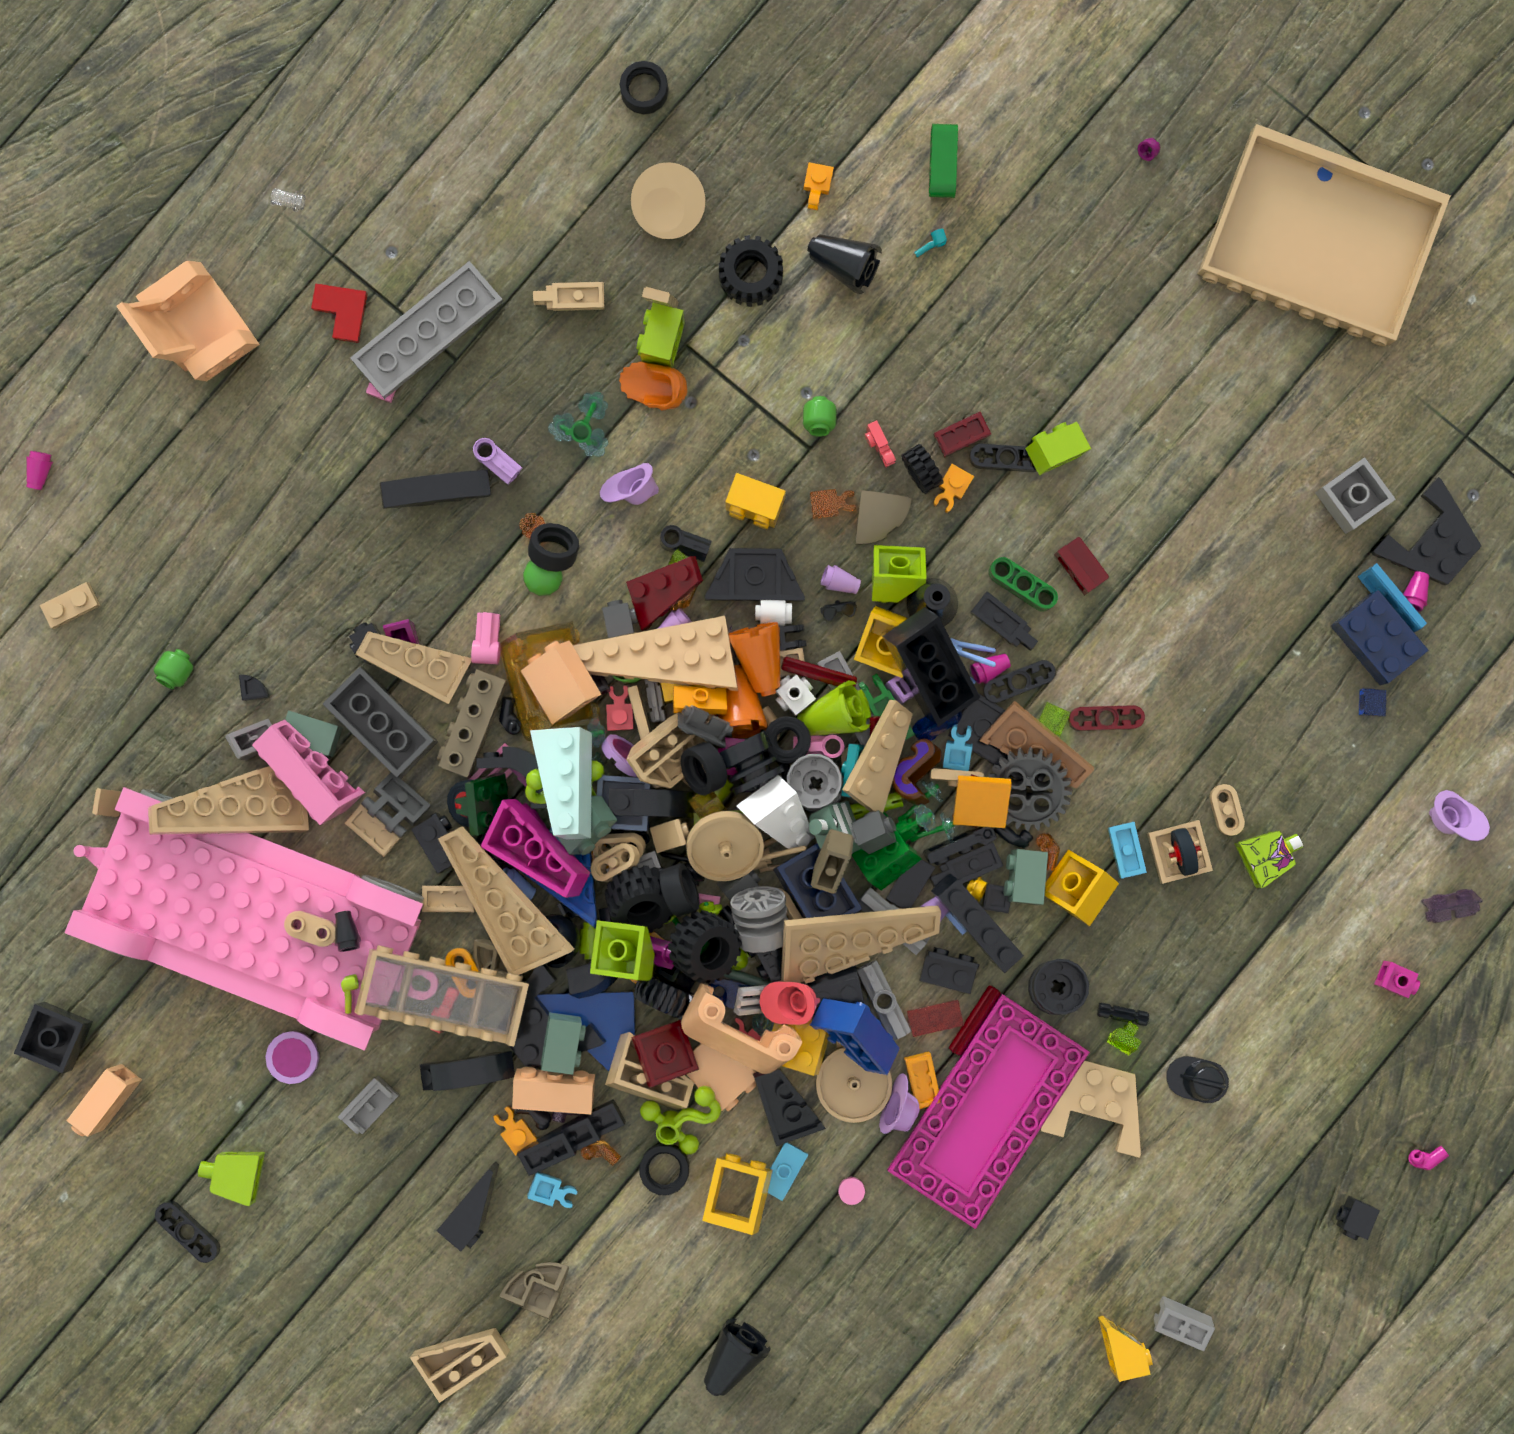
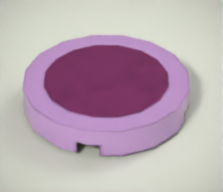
M610 734L602 742V751L609 760L613 758L616 761V768L623 773L637 777L626 760L634 745L623 737Z
M299 1031L284 1032L275 1037L269 1044L265 1056L266 1065L271 1075L278 1081L287 1084L300 1083L311 1077L317 1069L320 1059L314 1040L306 1033Z

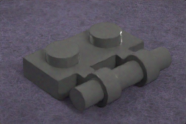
M392 772L374 788L373 793L379 799L374 802L367 796L361 803L368 810L367 813L372 818L376 817L379 819L389 833L393 832L399 838H402L407 832L400 825L401 822L405 820L413 826L431 806ZM386 805L397 813L393 818L383 810Z

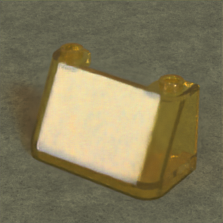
M573 621L518 632L501 643L504 667L512 696L515 699V708L518 719L521 722V730L527 741H532L531 730L585 727L600 722L599 707L597 703L591 701L569 718L552 724L521 672L522 669L529 665L527 661L539 653L543 655L546 652L544 648L555 641L561 644L570 640L572 645H577L580 637L578 630L574 628Z

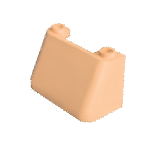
M700 983L682 1017V1029L687 1036L762 1074H770L791 1060L797 1054L803 1042L796 1030L786 1024H783L781 1029L771 1032L765 1029L760 1041L723 1023L725 1006L718 997L712 995L714 988L705 983Z

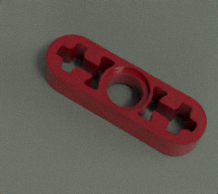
M1135 705L1078 707L1073 709L1068 715V723L1076 731L1136 729L1145 720L1144 711ZM1117 710H1121L1120 716L1128 715L1130 710H1133L1134 715H1138L1139 719L1134 721V725L1131 724L1130 720H1121L1122 726H1118L1119 714ZM1091 711H1095L1094 723L1096 726H1091L1093 721H1085L1082 726H1079V723L1074 721V717L1078 716L1079 712H1082L1084 717L1092 716ZM1103 711H1109L1113 715V722L1109 726L1103 725L1099 720L1100 713Z

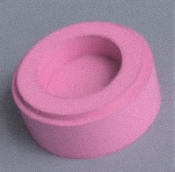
M847 1177L841 1181L838 1192L844 1203L855 1205L864 1198L865 1188L858 1178Z

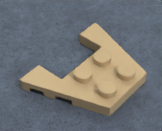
M1084 1060L1040 1131L1064 1137L1070 1111L1122 1124L1115 1150L1140 1158L1141 1148L1135 1074Z

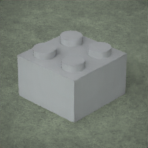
M1365 457L1315 492L1345 534L1354 530L1396 500Z

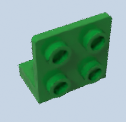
M897 828L894 831L897 842L871 854H868L863 849L852 853V857L867 881L881 891L922 860L918 852L904 841Z

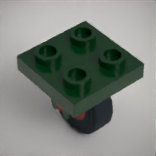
M495 773L476 780L460 781L451 787L447 796L449 813L457 823L469 827L470 835L487 833L502 800L508 799L505 773Z

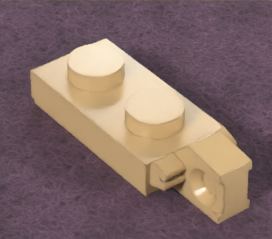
M604 282L552 283V285L546 286V291H533L534 305H547V310L553 311L605 310Z

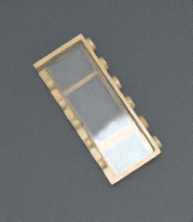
M380 945L377 946V950L369 949L364 976L354 1010L357 1015L363 1016V1014L383 1020L400 1021L407 1025H419L436 1031L453 1032L460 1036L468 1035L485 1041L502 1042L514 1047L529 986L528 983L522 981L523 976L507 973L506 978L496 976V970L481 968V972L472 971V965L456 962L455 967L445 965L446 960L431 956L429 961L419 959L420 954L404 951L402 956L393 954V948Z

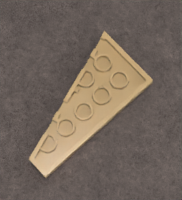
M725 616L573 645L590 675L607 677L614 675L623 676L625 679L640 678L652 682L687 686L694 684L703 685L705 688L715 689V687L729 688L731 691H738Z
M270 766L245 773L183 796L175 797L148 808L150 835L307 832L309 830L307 809L300 801L294 798L290 789L275 775L274 770Z
M463 826L438 838L508 973L520 975L574 950L571 944L487 852L480 847Z
M937 905L784 920L781 982L801 983L804 981L807 984L815 981L814 977L827 972L834 974L870 960L869 956L879 952H883V954L893 951V947L900 944L908 943L910 945L939 934L941 910Z

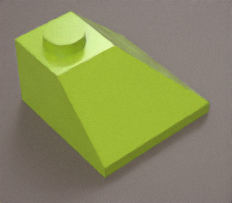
M874 545L872 601L898 603L926 584L925 548Z
M597 920L590 974L650 981L652 979L655 953L648 928L645 926Z

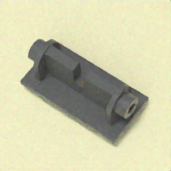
M686 705L682 713L678 712V727L683 732L699 736L711 745L726 747L725 735L730 736L733 731L730 722L714 715L709 722H706L709 713L693 705L690 707Z

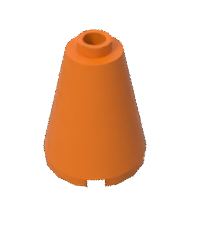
M778 622L763 623L757 625V627L749 629L746 627L729 633V641L755 693H761V696L777 693L776 689L780 687V627Z
M734 665L738 691H731L729 688H726L727 713L726 715L718 714L717 717L730 722V726L733 727L731 733L733 738H750L760 733L762 729L766 731L768 724L758 694L755 693L742 665Z

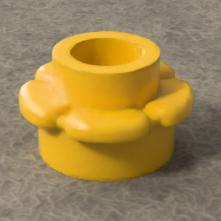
M981 876L977 880H970L966 888L977 901L982 899L988 884L981 880Z

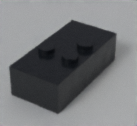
M926 607L882 636L924 716L938 727L980 698L939 616Z

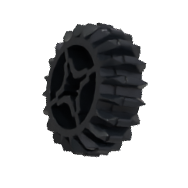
M653 975L650 981L637 980L633 993L634 997L642 1003L682 1020L694 996L693 992H689L678 985Z

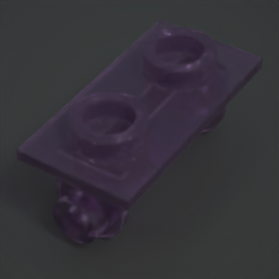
M1461 889L1456 893L1447 895L1437 894L1431 896V898L1421 900L1429 910L1425 912L1427 921H1432L1433 923L1452 920L1451 911L1453 910L1456 918L1476 915V912L1480 911L1479 903L1483 902L1472 889Z

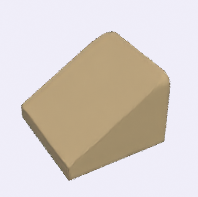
M97 788L92 813L95 815L119 817L120 812L116 811L115 807L121 791Z

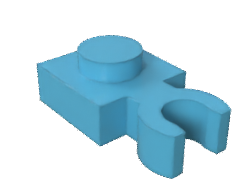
M954 724L951 731L954 741L947 740L943 768L969 771L973 744H968L966 741L971 737L972 728L968 726L966 734L960 735L957 732L958 724Z
M537 1172L527 1197L552 1207L556 1199L560 1201L562 1206L572 1208V1202L565 1200L564 1197L567 1193L576 1195L577 1189L570 1185L562 1188L560 1187L561 1179Z

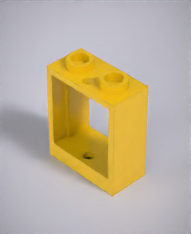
M726 1153V1156L717 1158L702 1221L750 1235L758 1233L773 1170L766 1168V1163L751 1160L750 1163L741 1161V1156ZM725 1168L759 1177L750 1218L715 1209Z

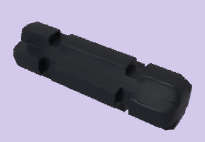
M1099 1003L1097 1015L1099 1017H1111L1113 1020L1132 1024L1135 1022V1024L1147 1026L1149 1022L1148 1012L1140 1010L1135 1012L1134 1009L1115 1005L1111 1007L1110 1004Z

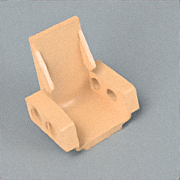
M185 261L136 296L139 302L129 304L121 302L116 306L153 358L174 361L185 372L189 371L195 380L207 382L260 345L201 262Z

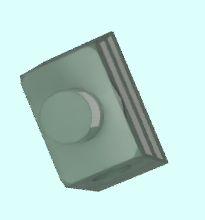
M849 801L825 806L809 816V831L815 835L820 849L824 844L828 831L831 829L850 834L854 837L852 853L861 849L857 845L851 823L856 820Z

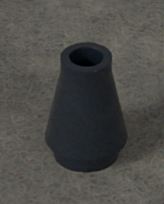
M351 911L335 913V946H338V951L346 952L360 948L359 942L361 938L353 921Z

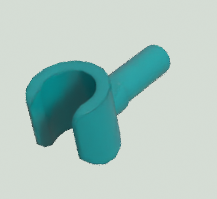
M941 228L931 232L933 241L928 242L915 251L916 257L921 256L934 247L944 246L947 242L944 229Z

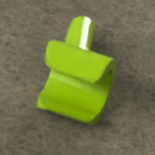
M356 974L346 976L341 982L345 996L346 1014L352 1013L351 990L359 989Z

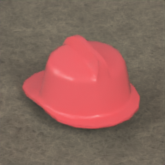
M773 982L764 987L760 994L759 1003L761 1011L770 1021L778 1024L801 1025L806 1024L812 1019L817 1004L820 1003V998L816 997L815 992L808 985L798 982Z

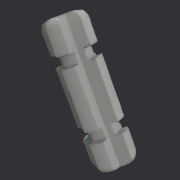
M645 679V684H648L646 691L649 709L652 708V712H650L651 721L654 723L665 721L666 713L665 710H662L664 700L661 685H658V682Z

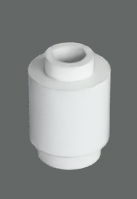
M761 600V605L755 606V621H760V624L778 622L779 626L792 624V603H785V600Z

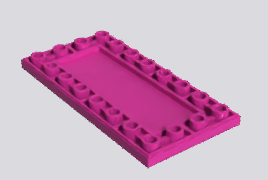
M1001 994L939 1088L938 1094L933 1098L932 1103L927 1107L891 1162L887 1171L976 1229L1090 1052Z

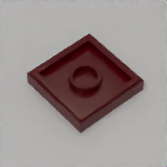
M682 1020L631 1037L649 1088L699 1070L688 1036L682 1029Z

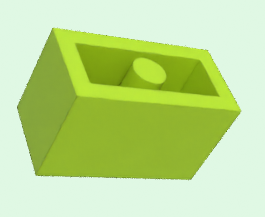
M1064 422L1052 429L1053 432L1048 435L1044 431L1032 437L1033 443L1025 449L1039 476L1081 457L1091 449L1078 422L1068 426Z

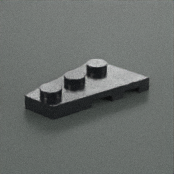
M780 1067L770 1074L753 1073L776 1146L826 1129Z

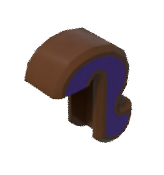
M920 739L912 744L911 750L915 754L898 761L892 781L895 791L913 805L923 806L930 802L916 783L942 760L941 749L928 739Z

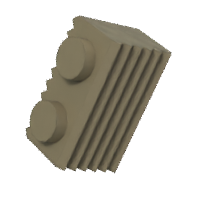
M833 829L828 831L814 865L811 881L813 888L832 894L837 892L843 874L851 859L854 842L852 835Z

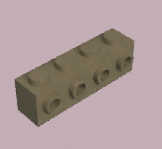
M476 669L475 674L471 673L466 682L468 692L465 698L461 697L456 708V712L459 713L456 722H451L446 734L449 737L446 747H441L437 756V760L440 761L438 767L467 778L472 777L477 764L476 758H479L509 682Z

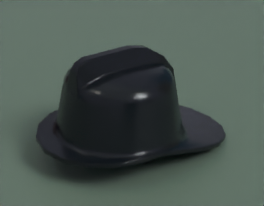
M1183 1056L1175 1059L1169 1065L1166 1074L1169 1088L1176 1095L1202 1103L1219 1101L1226 1094L1229 1087L1228 1075L1221 1065L1196 1057Z

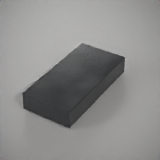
M920 860L896 880L886 899L902 909L911 908L935 867L924 860Z

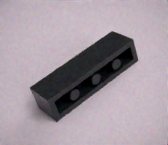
M952 874L945 877L931 890L988 958L1003 973H1006L1024 956L963 884Z

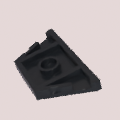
M729 548L721 567L718 569L705 595V601L785 600L805 602V596L782 549Z

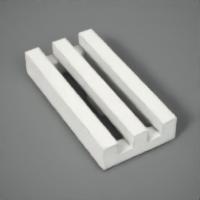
M767 985L738 988L733 1012L738 1016L763 1013L759 1001L760 994ZM743 996H753V998L743 999Z

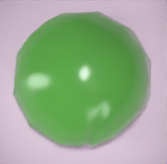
M531 560L527 562L523 572V579L530 592L538 596L551 595L559 589L562 582V571H547L539 568Z

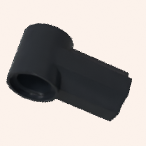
M669 525L663 528L660 535V545L664 550L674 551L687 557L696 556V560L705 562L711 540L681 530L676 525ZM672 532L677 534L679 541L673 545L668 544L664 536Z

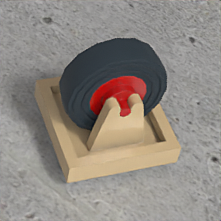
M1199 820L1147 833L1161 884L1213 871Z

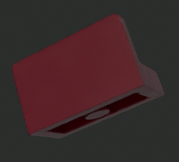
M1080 537L1063 546L1054 554L1084 596L1109 578L1107 572Z

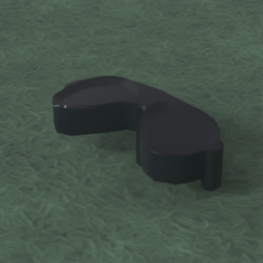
M836 600L835 604L825 605L820 608L823 617L829 621L839 611L848 617H852L855 614L857 605L856 602L852 601L840 603V601Z

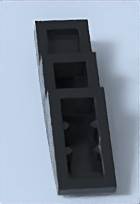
M488 470L435 474L380 482L383 509L427 506L441 502L489 497L491 495Z
M613 1099L592 1109L591 1115L582 1114L519 1150L517 1155L530 1176L575 1156L577 1150L600 1141L602 1135L624 1126L626 1121Z

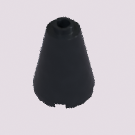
M819 234L816 238L813 237L807 248V251L810 252V259L857 294L864 293L861 288L863 286L869 287L880 264V260L876 259L877 252L882 254L881 247L876 244Z
M927 578L926 584L907 596L908 614L911 617L926 607L939 616L943 625L946 626L957 613L958 598L956 592L947 582L941 579Z
M731 1318L727 1319L722 1327L704 1378L706 1390L714 1396L726 1395L764 1360L771 1350L770 1346L768 1348L765 1346L767 1339L746 1322L741 1326L735 1323L737 1319Z

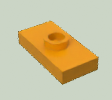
M674 686L673 711L674 713H682L686 705L689 707L693 705L709 714L726 715V688Z
M928 1051L904 1058L911 1092L919 1103V1109L929 1107L933 1098L939 1092L931 1053Z

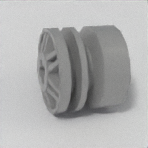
M808 754L798 758L791 765L787 774V784L797 792L804 810L815 813L825 806L839 803L842 798L844 779L838 766L830 758L821 754ZM813 780L823 781L820 784L821 790L817 791L815 788L811 790Z
M757 886L740 891L732 897L730 906L735 923L734 929L738 930L740 934L738 938L742 941L740 949L759 953L773 951L783 946L784 920H788L786 916V896L782 890L769 886Z

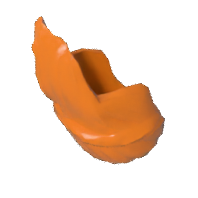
M640 361L631 363L629 367H624L623 372L620 373L621 391L627 394V398L643 403L649 408H658L661 411L675 409L680 406L687 395V382L684 375L677 369L669 366Z

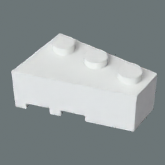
M779 775L737 805L754 825L788 849L807 846L815 838L809 831V822L797 792Z

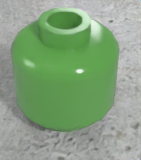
M816 396L806 402L803 407L804 428L813 436L822 437L828 435L836 427L837 409L835 404L824 396Z
M176 649L175 652L165 651L154 667V673L157 676L155 680L169 689L183 687L193 671V665L189 661L190 656L179 649Z

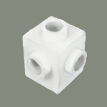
M788 675L780 681V687L776 691L779 697L775 700L784 711L789 709L796 717L803 709L815 702L816 698L810 692L813 687L804 676L800 679L797 675L793 678ZM792 690H796L799 696L793 698L789 693Z

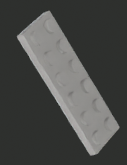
M468 261L350 357V359L385 399L502 304L503 299L473 264Z

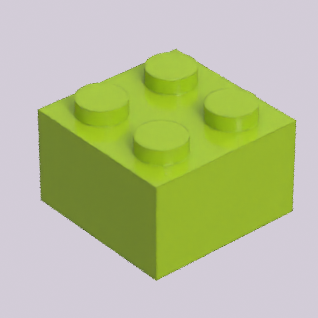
M653 303L651 310L647 309L643 320L645 334L639 335L636 349L641 357V361L673 368L685 325L683 310Z

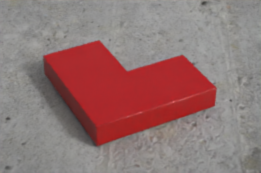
M315 283L311 309L313 311L336 314L333 339L359 343L368 293L362 290Z

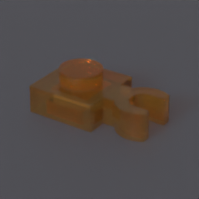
M836 489L810 492L813 519L838 516V508H842L845 511L855 510L856 505H847L845 503L847 497L854 496V491H845L841 496H836Z

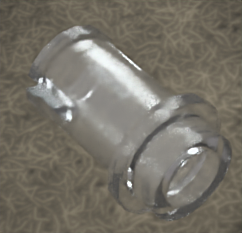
M275 188L272 190L271 205L289 207L296 212L304 209L306 198L300 191L292 193Z

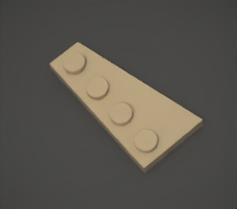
M889 700L842 789L870 812L879 810L883 813L913 715L896 700Z

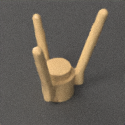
M771 838L764 842V848L778 841ZM794 847L770 853L769 848L764 849L760 862L753 870L759 869L760 873L773 871L774 868L780 866L768 865L772 864L773 858L802 852L807 847Z

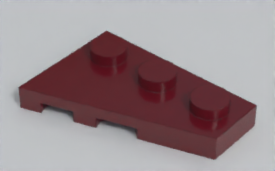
M690 556L626 582L641 631L648 630L654 621L664 616L669 611V608L686 597L703 582L696 556Z

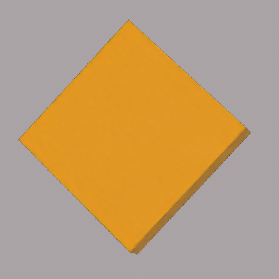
M958 775L953 825L1005 828L1011 779Z

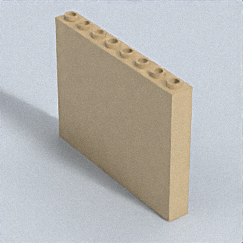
M1256 124L1250 132L1197 274L1203 276L1202 279L1212 284L1219 282L1227 285L1226 288L1230 291L1249 293L1251 298L1257 301L1265 302V300L1275 303V307L1279 309L1298 311L1299 315L1303 318L1322 320L1323 324L1327 327L1335 329L1338 327L1348 330V334L1354 337L1365 336L1371 338V342L1376 345H1390L1397 340L1451 196ZM1323 167L1332 172V178L1329 181H1321L1317 176L1319 168Z

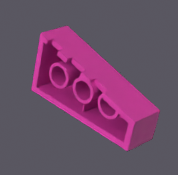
M517 799L502 800L480 847L565 898L579 896L590 872L573 855H569L565 847Z

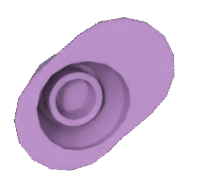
M643 463L613 475L603 484L600 490V497L605 502H616L624 499L633 505L644 503L659 492V488L652 477V466L649 463Z
M1445 790L1439 792L1435 797L1434 807L1430 809L1429 815L1432 817L1434 826L1439 831L1445 834L1456 833L1469 841L1483 840L1489 834L1488 820L1477 807L1453 791Z
M904 1073L899 1074L896 1078L890 1099L881 1113L879 1127L883 1134H887L892 1130H910L919 1114V1103L908 1092V1079Z

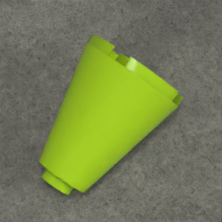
M846 681L798 714L797 719L807 726L811 736L863 732L869 728L870 724L866 725L867 718L871 717L869 703L862 689L857 691L853 686L856 685L854 681Z

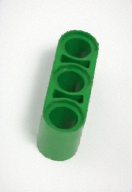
M932 123L929 197L955 198L958 124Z
M1000 557L990 565L988 575L993 582L1036 610L1048 611L1057 603L1058 594L1053 587L1010 559ZM998 564L1004 565L1008 570L1007 576H998L995 572V566ZM1017 579H1026L1029 583V589L1027 591L1020 590L1017 587ZM1045 592L1050 595L1051 602L1049 605L1040 603L1038 599L1039 593Z

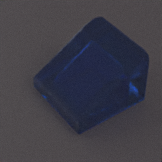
M1360 689L1359 715L1386 716V690Z

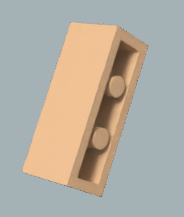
M533 1067L517 1068L513 1080L512 1109L591 1115L594 1104L595 1074H589L586 1071H575L571 1075L536 1070Z

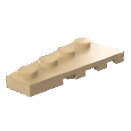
M367 632L355 654L446 704L450 703L471 663V658L373 632Z

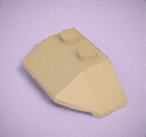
M678 713L667 718L631 748L626 760L641 782L667 789L672 788L684 778L680 765L683 751L699 743L706 742L703 738L694 734L689 735L678 727ZM709 714L706 722L710 721L712 714Z

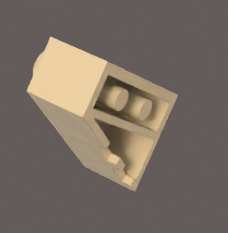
M630 1032L620 1034L605 1085L655 1101L676 1110L687 1108L694 1082L683 1075L649 1088L631 1038L634 1035Z
M492 1328L415 1350L410 1359L440 1403L505 1359L510 1349L497 1329Z

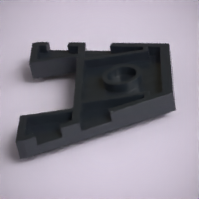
M1438 477L1422 493L1421 497L1439 511L1440 515L1417 542L1407 551L1388 534L1373 549L1371 554L1391 561L1392 564L1399 567L1403 566L1415 572L1427 573L1430 576V580L1442 585H1448L1480 549L1481 544L1442 479Z
M546 964L536 967L526 982L529 986L514 1047L510 1046L525 1067H541L549 1011L537 995L557 980ZM511 1007L497 1029L506 1031ZM592 1023L586 1026L584 1041H579L577 1051L584 1052L599 1047L606 1042Z

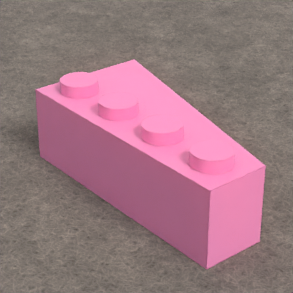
M286 720L271 725L252 744L257 750L258 755L274 770L275 775L285 783L294 798L301 802L311 818L317 821L319 825L346 812L365 794L359 786L354 789L346 782L349 777L342 771L339 773L335 772L327 764L329 759L326 756L312 751L309 748L310 742Z

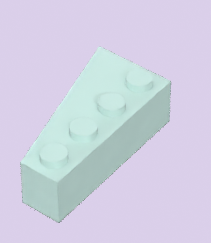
M581 727L531 730L530 733L553 835L566 840L591 838L592 733Z

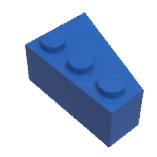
M823 998L810 1024L815 1030L823 1029L828 1033L827 1040L832 1044H835L837 1041L846 1048L844 1054L865 1071L888 1075L900 1049L893 1040V1036L883 1028L881 1021L876 1019L871 1013L870 1008L861 1002L853 1004Z

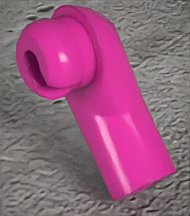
M1439 1146L1430 1154L1420 1150H1413L1409 1154L1408 1159L1410 1164L1416 1168L1431 1170L1449 1157L1443 1147Z

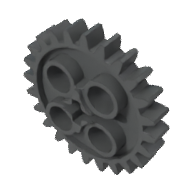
M1030 747L1028 754H1024L1022 748H1019L1017 756L1009 751L1008 760L1000 757L999 763L1001 766L993 765L992 770L995 774H989V778L1011 779V788L1013 789L1010 791V798L1018 797L1023 802L1020 805H1014L1009 800L1006 825L1015 821L1016 829H1019L1021 824H1025L1026 831H1029L1030 826L1034 824L1039 831L1042 822L1047 827H1050V818L1058 822L1060 818L1058 812L1066 813L1067 808L1064 805H1070L1071 799L1067 796L1072 795V788L1066 786L1071 784V778H1064L1068 769H1059L1062 761L1058 760L1053 763L1052 753L1047 757H1043V749H1040L1038 754H1034L1033 748ZM1019 772L1022 774L1023 779L1014 780L1011 778L1010 773ZM1044 773L1050 779L1042 782L1037 779L1036 775ZM1026 786H1031L1033 791L1031 793L1027 792ZM1043 798L1049 804L1047 806H1039L1035 801Z

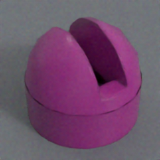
M1154 138L1143 140L1137 148L1139 156L1146 161L1154 159L1161 149L1160 143Z

